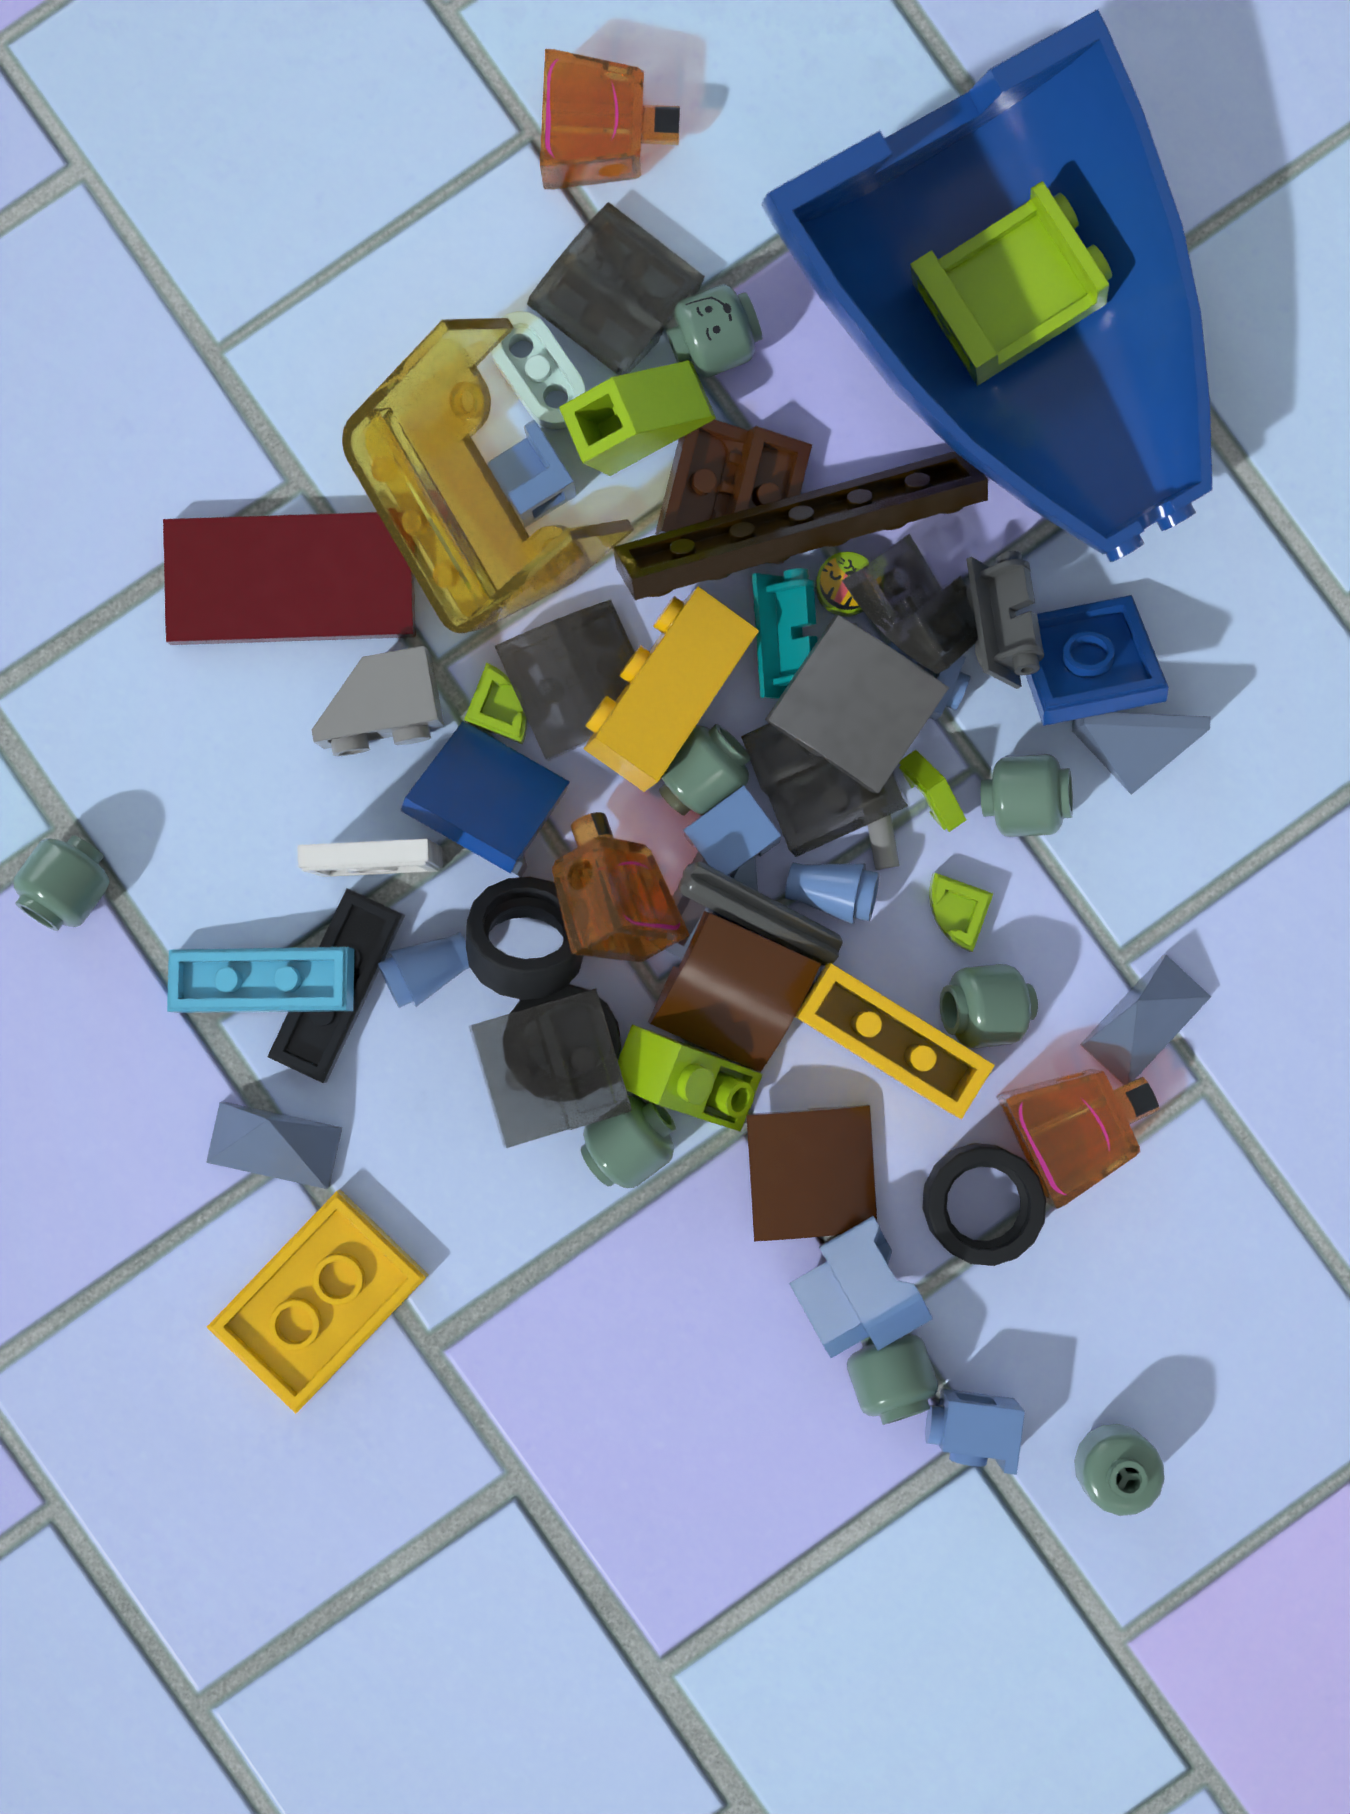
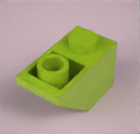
M689 360L611 377L559 406L582 463L609 476L716 419L694 365Z
M632 1024L609 1083L659 1106L741 1132L746 1114H748L753 1104L754 1096L763 1074Z

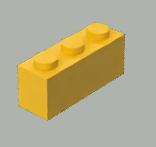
M699 586L684 601H681L676 596L669 601L653 625L654 628L661 632L650 651L642 645L638 647L619 675L628 682L616 701L606 695L585 725L594 733L583 749L643 792L659 782L759 632L757 628Z
M832 963L824 966L795 1016L801 1022L961 1120L995 1066Z

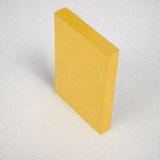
M339 1189L212 1320L207 1328L296 1414L429 1274Z

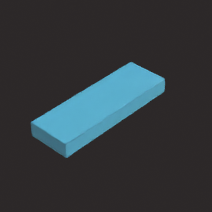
M350 947L169 950L167 1012L353 1011L355 949Z

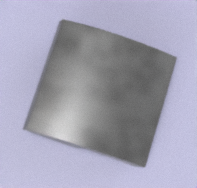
M834 615L765 720L812 754L823 757L869 791L879 794L949 687L879 639L843 617Z

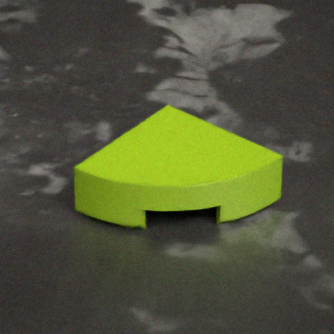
M486 663L464 720L466 723L523 744L527 731V713L523 699L514 683L505 673L495 666Z
M917 750L901 759L899 762L900 771L910 787H916L924 795L931 809L929 811L930 815L943 830L946 829L948 832H951L967 820L946 778Z
M933 873L929 887V901L935 922L951 942L968 952H973L994 893L938 873Z

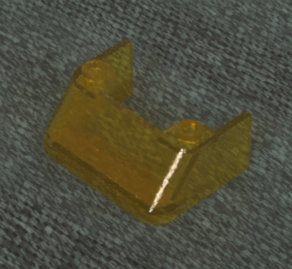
M508 318L442 319L350 416L342 434L343 451L348 463L440 621L446 628L455 633H468L485 629L573 584L634 530L629 520L625 519L574 528H567L562 525L544 526L535 531L531 536L528 535L471 438L485 424L491 409L490 392L477 366L514 329Z

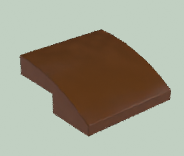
M715 419L679 438L655 534L800 495L812 444L758 426L746 430Z
M704 911L679 968L676 966L672 967L648 1023L757 1072H761L790 1027L821 964Z
M870 1105L746 1114L754 1242L841 1235L872 1216L877 1221Z

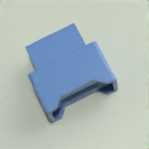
M874 1216L821 1245L819 1248L827 1262L789 1283L830 1358L835 1357L869 1336L879 1351L933 1319L915 1284L897 1280L889 1268L888 1263L892 1249Z

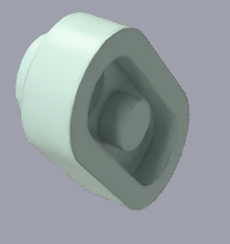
M516 311L504 315L495 323L489 337V347L495 365L533 420L548 429L558 430L567 428L560 409L548 406L545 403V398L552 391H562L568 397L567 403L586 392V388L581 375L546 324L538 316L525 311ZM519 341H527L533 346V350L528 356L519 358L511 353L512 346Z

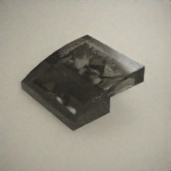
M607 202L548 270L529 296L527 305L614 373L623 375L630 373L655 347L661 338L664 328L674 318L677 303L682 299L697 294L705 276L619 209Z
M910 534L889 545L842 580L854 600L876 627L900 650L936 674L948 669L978 639L975 614L969 605L966 594L967 586L963 579L959 576L940 586Z
M611 600L568 614L495 645L499 658L547 761L587 744L594 733L585 727L587 721L606 695L616 701L628 682L619 675L635 653Z
M770 723L741 736L746 751L750 756L762 791L769 797L787 847L795 857L908 807L894 771L878 794L866 789L823 757L812 754Z
M597 989L469 1026L504 1148L513 1147L561 1131L573 1130L632 1111Z

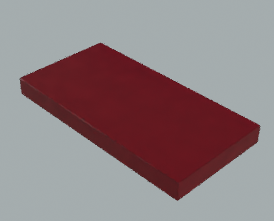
M410 511L163 519L166 642L170 645L416 637L413 521Z

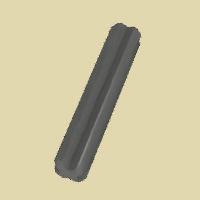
M703 862L688 864L684 869L678 885L682 895L783 947L820 963V966H824L827 963L833 964L839 957V950L843 941L838 933Z

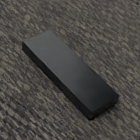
M346 888L319 947H350L355 949L353 1011L288 1012L267 1056L268 1058L321 1083L328 1081L380 970L378 963L385 960L405 914Z

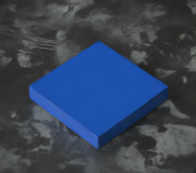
M1132 595L1037 614L1044 658L1039 662V671L1025 676L1043 726L1167 701L1169 687Z
M462 721L406 795L400 811L511 874L564 796L570 781Z

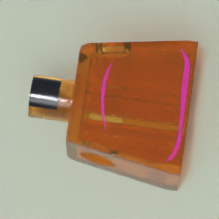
M545 49L540 170L543 188L554 190L637 179L642 173L643 144L679 145L680 106L644 105V71L638 67L555 49Z
M602 812L584 815L571 824L577 848L556 860L552 867V873L572 954L643 962L689 936L687 927L653 853L645 844L614 838L607 816Z
M1097 1069L1076 1072L996 1095L1027 1163L1040 1178L1046 1203L1056 1209L1065 1206L1136 1157L1141 1151L1130 1124L1160 1110L1156 1096L1144 1077H1140L1113 1090L1104 1071Z

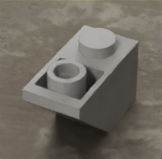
M425 646L362 657L312 728L313 742L323 749L332 748L333 756H347L369 751V741L393 737L394 745H407L431 739L430 730L444 727L432 655Z

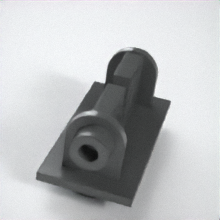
M1008 551L1000 554L997 557V564L991 567L971 556L966 559L970 581L966 588L969 605L975 614L978 639L975 642L977 660L984 673L1018 689L1022 687L1020 675H1030L1039 671V662L1044 658L1037 614L1032 611L1019 616L1015 614V611L1035 603L1030 564L1026 560H1022V554L1018 551Z

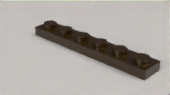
M953 451L614 546L615 564L634 600L646 597H660L674 589L706 580H720L737 571L765 563L783 562L793 555L825 546H839L853 538L881 530L899 529L909 522L937 514L958 512L966 506L988 500V478Z

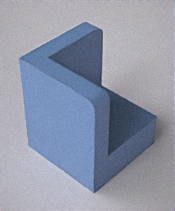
M535 420L524 425L527 438L496 456L487 464L489 472L525 528L577 496L573 479Z
M745 786L739 788L683 830L685 838L691 846H695L706 863L728 876L759 854L761 857L780 843L782 836Z

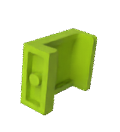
M1043 181L1031 188L1030 200L940 259H937L931 250L910 263L913 286L977 386L1107 304L1108 280L1112 278V272L1105 257L1094 244L1088 248L1085 247L1074 230L1079 226V222L1071 204L1062 193H1058L1053 197Z

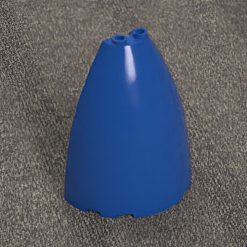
M1098 9L989 69L967 93L886 138L883 137L879 130L771 190L764 197L761 205L767 217L817 295L891 390L959 456L1025 506L1101 554H1106L1110 562H1114L1144 545L1140 534L1155 522H1157L1161 531H1165L1194 515L1196 511L1191 503L1212 491L1210 395L1202 316L1183 224L1142 106ZM1043 181L1053 197L1058 193H1062L1071 204L1079 222V226L1074 230L1085 247L1088 248L1094 244L1105 257L1112 272V278L1108 280L1107 304L977 386L913 286L910 263L931 250L937 259H940L1030 200L1031 188Z

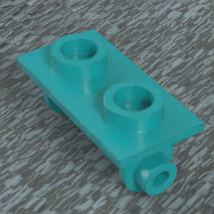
M795 568L783 571L784 576L761 573L752 574L755 627L759 630L756 635L760 698L779 699L818 641L817 636L803 637L802 627L817 624L814 595L816 584L814 580H809L808 569Z

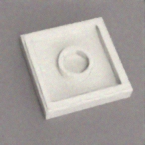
M429 839L297 845L298 868H301L304 872L321 877L437 872L440 868H443L442 847Z

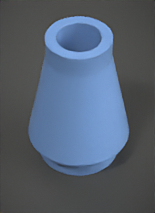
M792 862L787 878L785 898L802 902L851 924H854L856 919L870 921L876 902L880 873L866 870L865 863L800 864Z
M461 932L446 938L389 951L391 957L378 963L382 976L398 1008L411 1002L417 1007L464 970L470 968L466 952V941Z

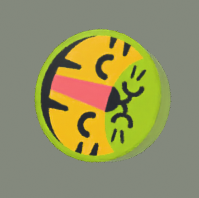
M840 552L834 554L822 564L818 571L815 582L816 596L820 604L834 615L842 617L857 615L869 607L877 593V572L872 563L858 553Z

